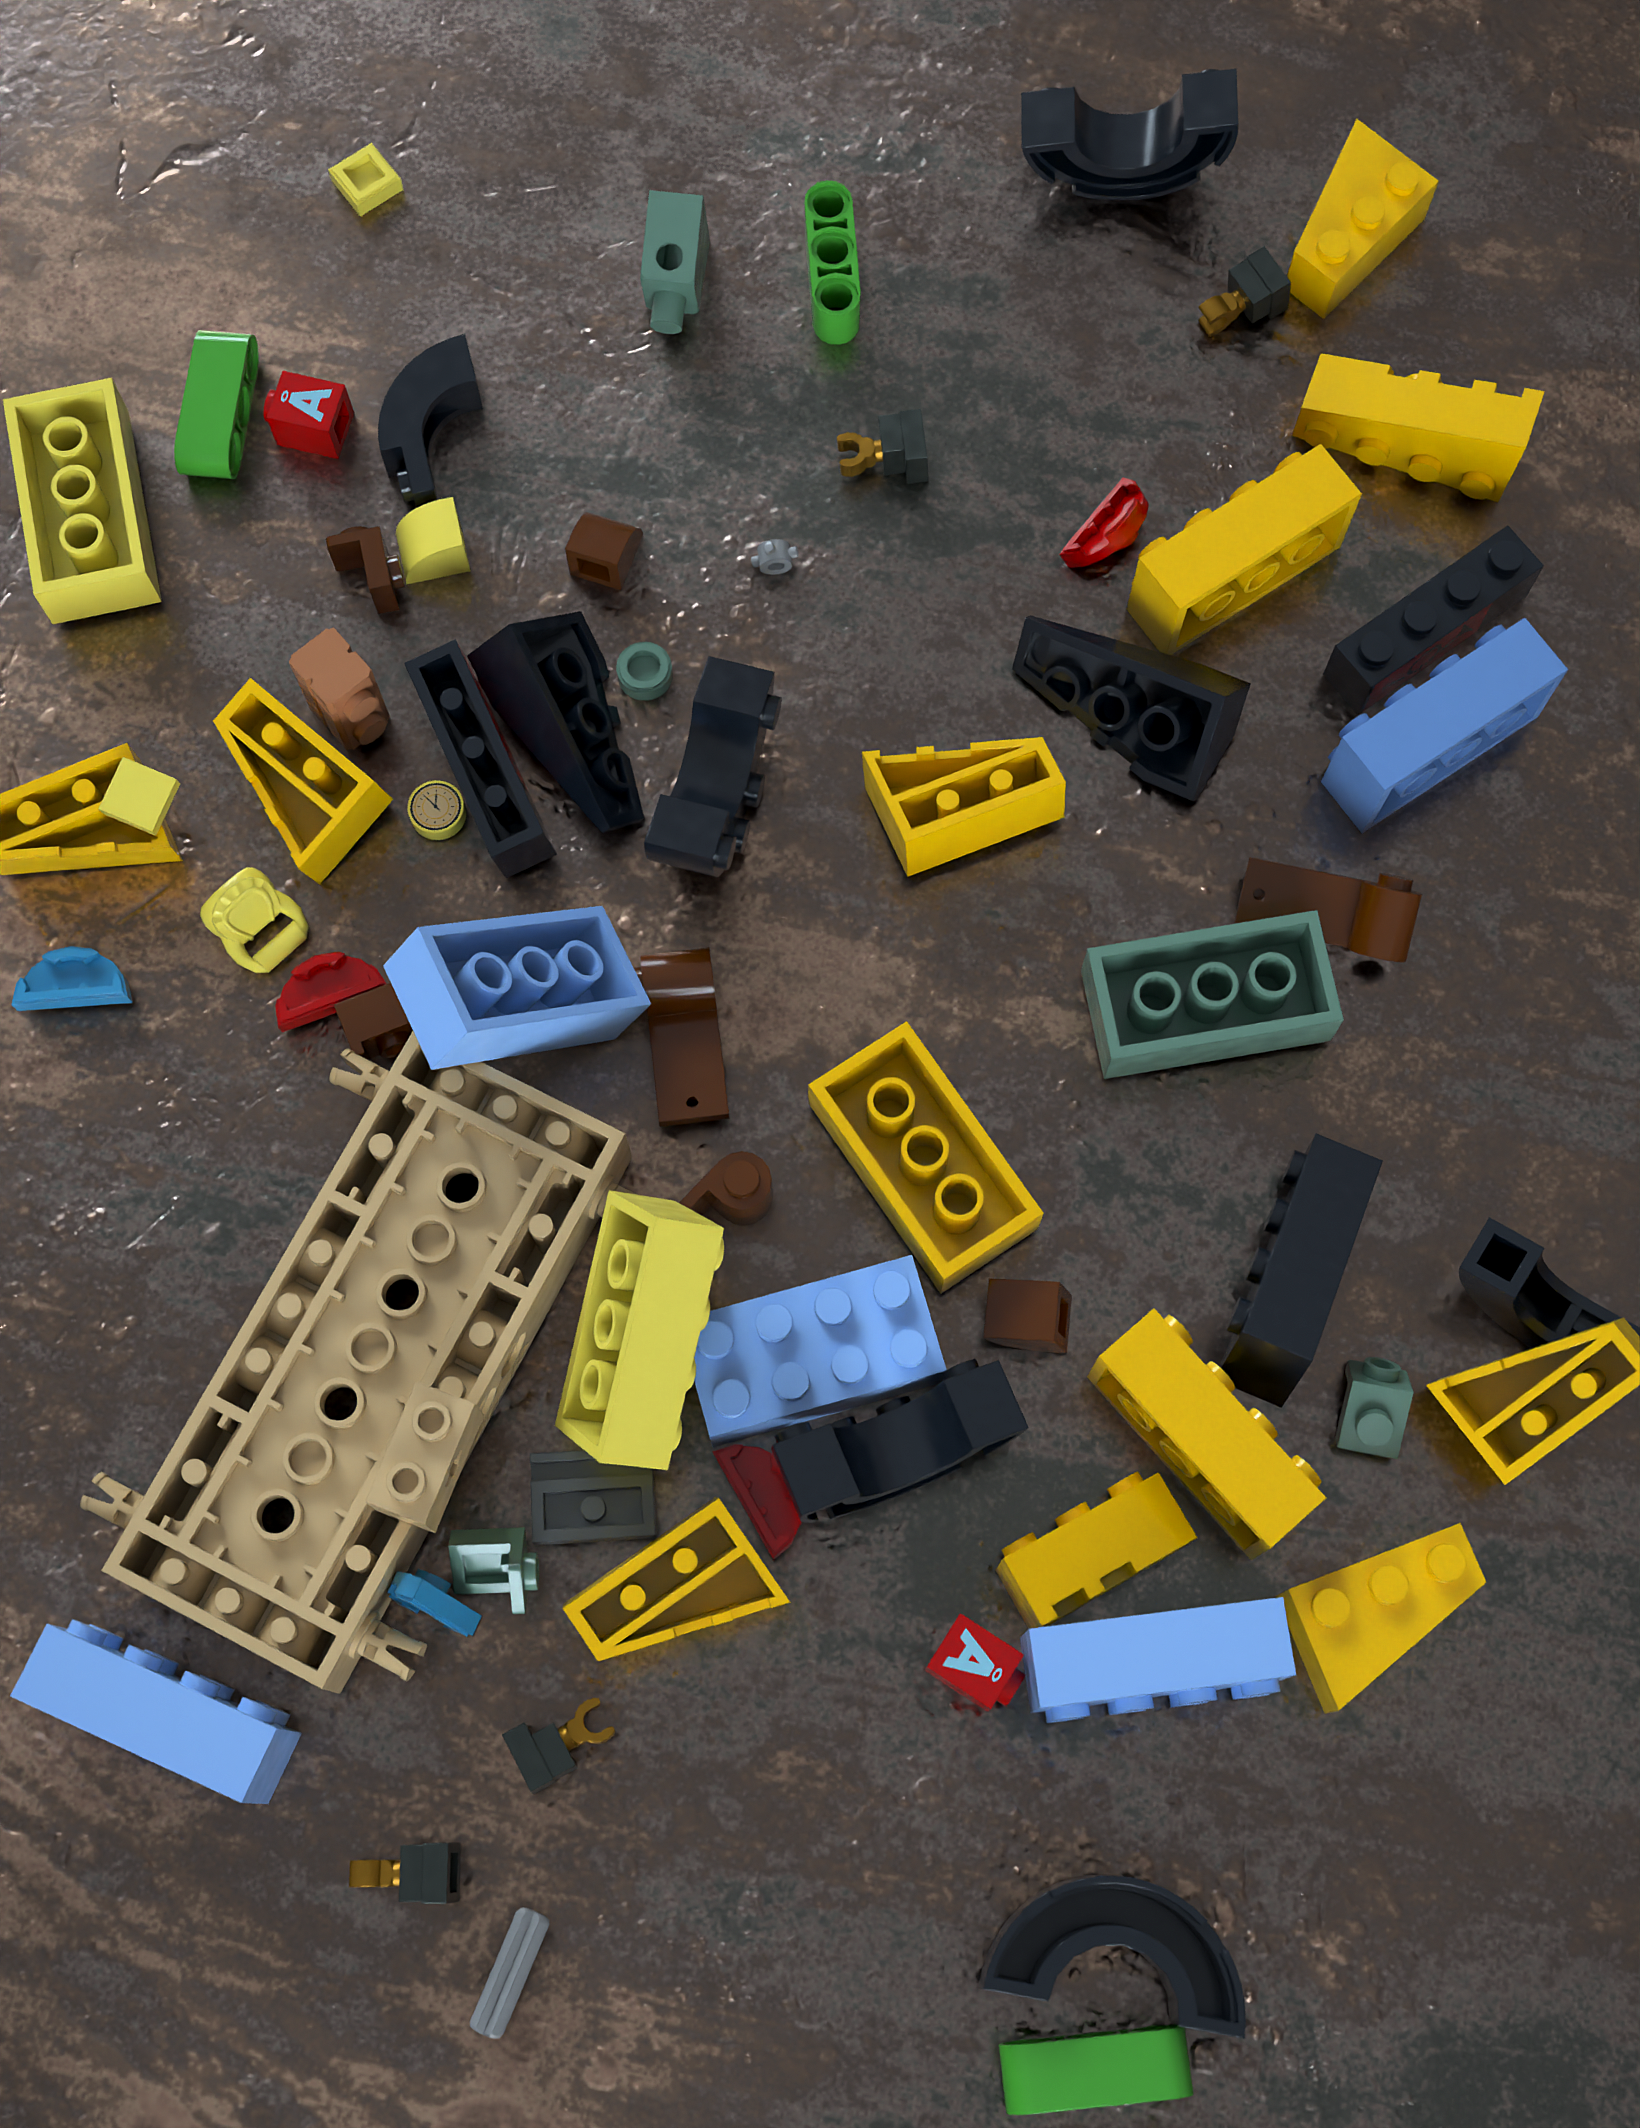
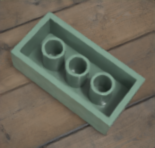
M1317 910L1087 948L1081 968L1104 1079L1331 1041L1344 1021Z

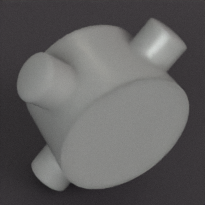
M768 540L757 547L758 555L751 557V563L754 568L760 567V571L765 574L785 573L792 568V559L799 557L798 549L796 546L790 548V544L785 540Z

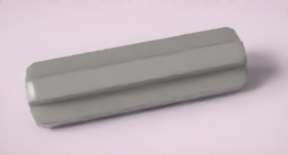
M520 1908L516 1911L470 2020V2027L476 2032L494 2039H498L504 2034L549 1927V1919L543 1914L529 1908Z

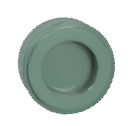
M634 643L624 649L617 660L616 671L619 685L628 696L642 701L656 699L663 695L672 683L671 659L668 653L655 643Z

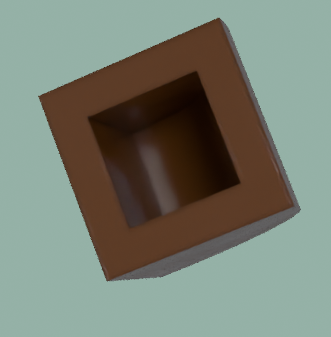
M589 512L584 513L576 523L565 548L570 575L622 590L643 537L642 529Z
M989 1278L983 1338L1000 1345L1018 1349L1067 1354L1072 1295L1060 1282Z

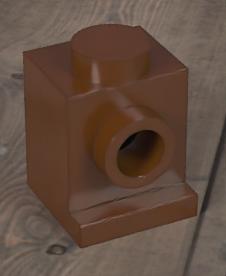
M391 983L334 1004L350 1049L355 1054L369 1061L378 1055L382 1058L398 1056L413 1031Z

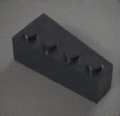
M1317 1133L1305 1153L1294 1150L1281 1181L1289 1185L1290 1189L1285 1200L1276 1198L1263 1230L1271 1234L1266 1249L1258 1247L1245 1277L1246 1281L1252 1283L1246 1299L1239 1297L1226 1328V1331L1231 1332L1232 1336L1219 1367L1230 1377L1236 1389L1282 1408L1312 1363L1383 1160Z

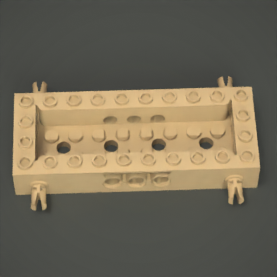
M412 1031L390 1071L355 1054L354 1051L348 1048L340 1054L345 1063L360 1075L333 1067L329 1078L330 1083L336 1086L339 1085L372 1102L145 1496L109 1478V1475L100 1472L92 1479V1482L114 1498V1503L109 1504L85 1495L82 1496L80 1503L82 1509L91 1511L125 1529L101 1571L315 1686L341 1694L361 1656L399 1675L401 1679L408 1681L415 1670L394 1655L392 1649L398 1648L424 1656L427 1648L426 1643L418 1642L380 1620L392 1600L387 1592L397 1571L405 1573L408 1571L429 1531L379 1512L365 1502L415 1381L473 1402L484 1414L463 1465L464 1468L600 1216L603 1217L609 1190L636 1194L618 1185L632 1159L624 1132L482 1062L431 1070L414 1031ZM462 1173L475 1176L478 1179L479 1187L476 1195L471 1200L464 1203H455L446 1197V1186L452 1177ZM398 1280H412L417 1283L419 1289L416 1302L406 1310L398 1311L389 1308L386 1303L388 1288ZM342 1387L353 1389L357 1396V1407L354 1413L340 1421L329 1419L325 1413V1401L328 1395L335 1389ZM275 1499H288L294 1507L292 1524L280 1533L267 1532L262 1523L264 1508Z

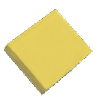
M453 497L424 504L409 512L397 525L396 537L406 585L471 571Z

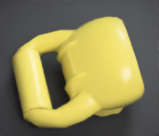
M246 867L231 877L207 899L200 909V917L203 923L212 933L221 938L227 953L238 965L255 973H269L307 939L309 926L301 907L289 896L276 890L269 878L254 867ZM279 913H283L293 920L254 956L251 957L248 954L244 944L249 940L252 941L254 936L270 921L274 922L275 917Z

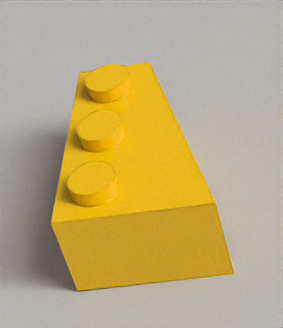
M1356 119L1294 250L1287 274L1291 282L1290 293L1323 319L1425 219L1439 182L1358 119Z
M251 678L213 720L244 776L252 784L266 808L264 810L269 819L277 827L291 851L290 855L298 869L319 885L393 800L375 781Z
M1043 737L970 743V749L934 752V746L916 747V753L880 756V750L862 751L865 789L907 877L1064 818L1066 781Z
M128 743L0 794L1 875L183 860L165 818L155 836L107 816L98 809L122 757L142 764Z
M1621 1318L1441 1378L1426 1386L1504 1485H1506L1640 1386V1336L1625 1318Z
M1137 1471L1109 1487L1107 1491L1111 1499L1090 1509L1085 1501L1054 1520L1058 1526L1057 1529L1039 1539L1031 1532L1001 1550L1005 1557L1001 1560L995 1571L1028 1629L1047 1627L1198 1538L1159 1472L1143 1480Z
M714 1497L565 1602L562 1609L598 1661H602L702 1628L729 1622L754 1612L790 1603V1601L718 1497Z
M1459 1523L1288 1589L1276 1595V1598L1283 1597L1288 1627L1323 1711L1326 1714L1343 1708L1486 1583V1580L1463 1527Z

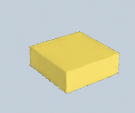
M372 143L328 169L331 181L360 217L404 190L401 178Z
M122 757L98 809L107 816L156 836L180 783L173 777Z

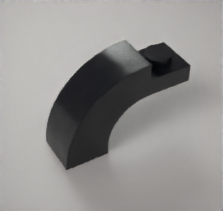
M465 334L441 341L416 356L395 378L381 407L378 422V441L388 477H398L404 502L414 500L416 508L438 500L430 466V453L432 444L440 430L459 415L483 409Z
M1490 1217L1459 1267V1279L1473 1301L1496 1323L1531 1348L1622 1318L1584 1297L1561 1281L1545 1264L1542 1257L1544 1247ZM1627 1321L1640 1336V1327Z

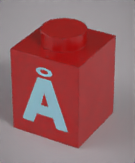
M282 371L276 390L271 389L268 392L264 403V419L270 426L276 444L339 459L354 416V410L346 386L340 383Z
M961 1613L924 1670L987 1712L991 1710L996 1700L1007 1707L1026 1676L1025 1673L1017 1669L1024 1654Z

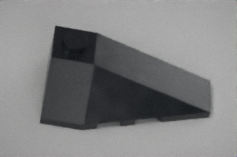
M581 611L509 624L467 655L478 678V682L491 706L602 833L632 825L644 819L630 758L623 751L619 750L614 728L621 724L618 709L615 706L608 705L602 683L609 678L606 661Z
M1031 615L1025 618L1012 666L1013 671L1059 710H1068L1092 730L1090 736L1103 747L1109 745L1131 763L1129 769L1143 781L1191 801L1199 797L1233 739L1251 683L1197 662Z

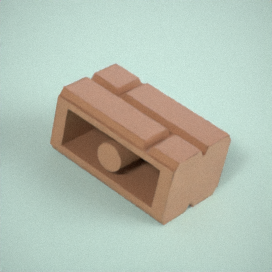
M326 628L291 655L289 664L310 710L325 727L329 728L331 734L346 750H354L360 744H370L384 732L390 715L372 669L356 652H352L350 645L335 628Z

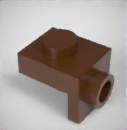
M380 526L372 528L350 527L343 530L340 534L328 536L326 538L327 549L335 570L342 572L365 567L369 591L377 613L382 614L400 610L396 589L405 587L402 567L398 554L389 556Z

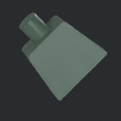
M649 190L640 281L646 307L652 310L650 327L660 333H680L682 331L684 313L696 314L700 310L710 243L703 195Z

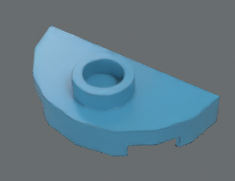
M74 946L49 951L42 955L43 960L33 966L24 979L20 978L18 980L12 1000V1006L17 1011L133 1003L129 982L113 961L100 955L94 949Z
M417 1569L415 1575L397 1571L387 1592L389 1598L416 1614L421 1610L443 1623V1627L466 1637L468 1634L473 1636L482 1617L447 1594L451 1586L449 1582L421 1569Z

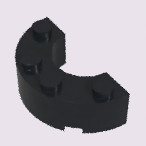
M1237 68L1227 70L1208 69L1200 73L1182 74L1180 87L1170 100L1152 110L1135 114H1111L1094 109L1080 99L1075 87H1048L1040 91L1021 93L1022 151L1028 164L1048 183H1054L1055 178L1072 185V194L1098 200H1142L1167 195L1189 187L1201 180L1200 171L1213 162L1214 165L1220 166L1233 150L1238 136Z
M708 656L693 699L689 736L677 781L670 796L660 794L644 840L645 855L648 860L719 877L724 870L730 868L734 852L743 853L750 830V820L744 819L748 805L758 807L764 789L765 774L757 773L766 730L775 729L781 709L782 697L772 695L775 672Z
M976 1359L957 1364L943 1373L945 1380L934 1389L913 1401L910 1400L909 1396H902L891 1400L876 1409L877 1417L860 1423L856 1422L854 1416H850L812 1430L810 1423L804 1422L789 1427L775 1435L777 1443L772 1445L771 1450L800 1521L803 1523H813L819 1520L816 1512L822 1509H826L829 1519H833L891 1500L964 1468L961 1461L981 1449L984 1455H989L1025 1432L1029 1427L1000 1361L996 1360L980 1367Z
M1087 1875L1064 1880L1043 1889L1023 1903L1004 1923L987 1953L979 1981V1986L982 1989L1048 2002L1057 1976L1075 1956L1097 1946L1123 1945L1138 1951L1157 1970L1168 1994L1170 2022L1179 2027L1245 2039L1246 2014L1241 1981L1229 1950L1225 1948L1216 1932L1207 1922L1208 1920L1193 1906L1169 1890L1147 1881L1116 1875Z

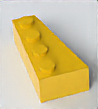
M1321 353L1292 436L1305 440L1313 447L1322 444L1325 449L1331 448L1356 456L1360 461L1369 465H1384L1409 473L1411 477L1421 482H1436L1461 490L1466 496L1474 499H1489L1499 502L1527 447L1545 391L1524 388L1522 397L1496 393L1497 383L1474 379L1472 388L1444 384L1441 381L1440 373L1420 370L1419 373L1411 374L1407 377L1395 376L1393 369L1387 364Z

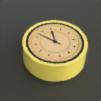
M435 780L423 783L413 791L407 806L408 815L415 830L423 837L431 840H444L454 836L460 831L466 820V806L461 793L455 786L445 781Z

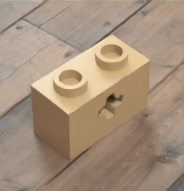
M415 1381L365 1502L379 1512L436 1533L484 1417L478 1406L468 1400Z

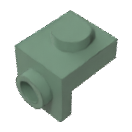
M1368 1357L1365 1358L1364 1362L1348 1360L1345 1370L1348 1385L1335 1436L1337 1448L1398 1459L1414 1393L1408 1373L1402 1370L1395 1362L1384 1358Z
M525 1527L451 1530L448 1547L454 1594L510 1592L512 1614H525L528 1590H538L539 1556L538 1552H527Z

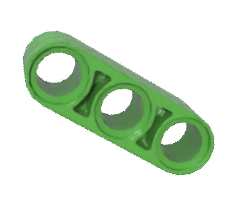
M826 180L816 183L806 193L805 241L813 329L820 340L828 344L839 345L849 342L859 331L861 291L852 197L850 191L843 184ZM835 261V262H839V263H837V264H827V263H825V262ZM839 307L844 310L832 311L829 308Z
M198 330L196 333L174 446L175 465L179 474L236 479L238 476L259 364L258 343L255 335Z
M1176 2024L1023 2039L999 2044L1006 2114L1009 2115L1040 2114L1164 2101L1194 2095L1186 2029Z

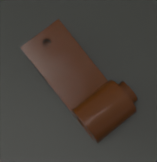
M1249 857L1234 924L1317 910L1325 943L1347 947L1352 952L1377 959L1406 962L1422 894L1412 891L1414 880L1396 875L1379 873L1377 882Z
M710 948L640 955L641 967H634V970L651 1002V1005L647 1008L659 1126L730 1119Z
M743 1151L731 1153L721 1159L679 1203L700 1215H703L712 1207L723 1218L733 1224L745 1226L757 1223L767 1215L772 1206L773 1188L769 1167L762 1158L753 1153Z

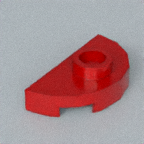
M1122 478L1065 545L1059 555L1068 568L1085 567L1103 560L1113 552L1126 548L1137 538L1138 530L1146 519L1149 503L1134 480Z
M342 952L314 955L292 970L291 978L284 985L280 998H277L275 1008L278 1028L283 1033L337 1013L334 1004L386 985V982L376 967L367 964L359 958L346 956Z
M733 1444L713 1451L712 1453L769 1555L772 1560L776 1559L792 1544L802 1522L799 1519L773 1453L760 1447L743 1446L742 1444Z

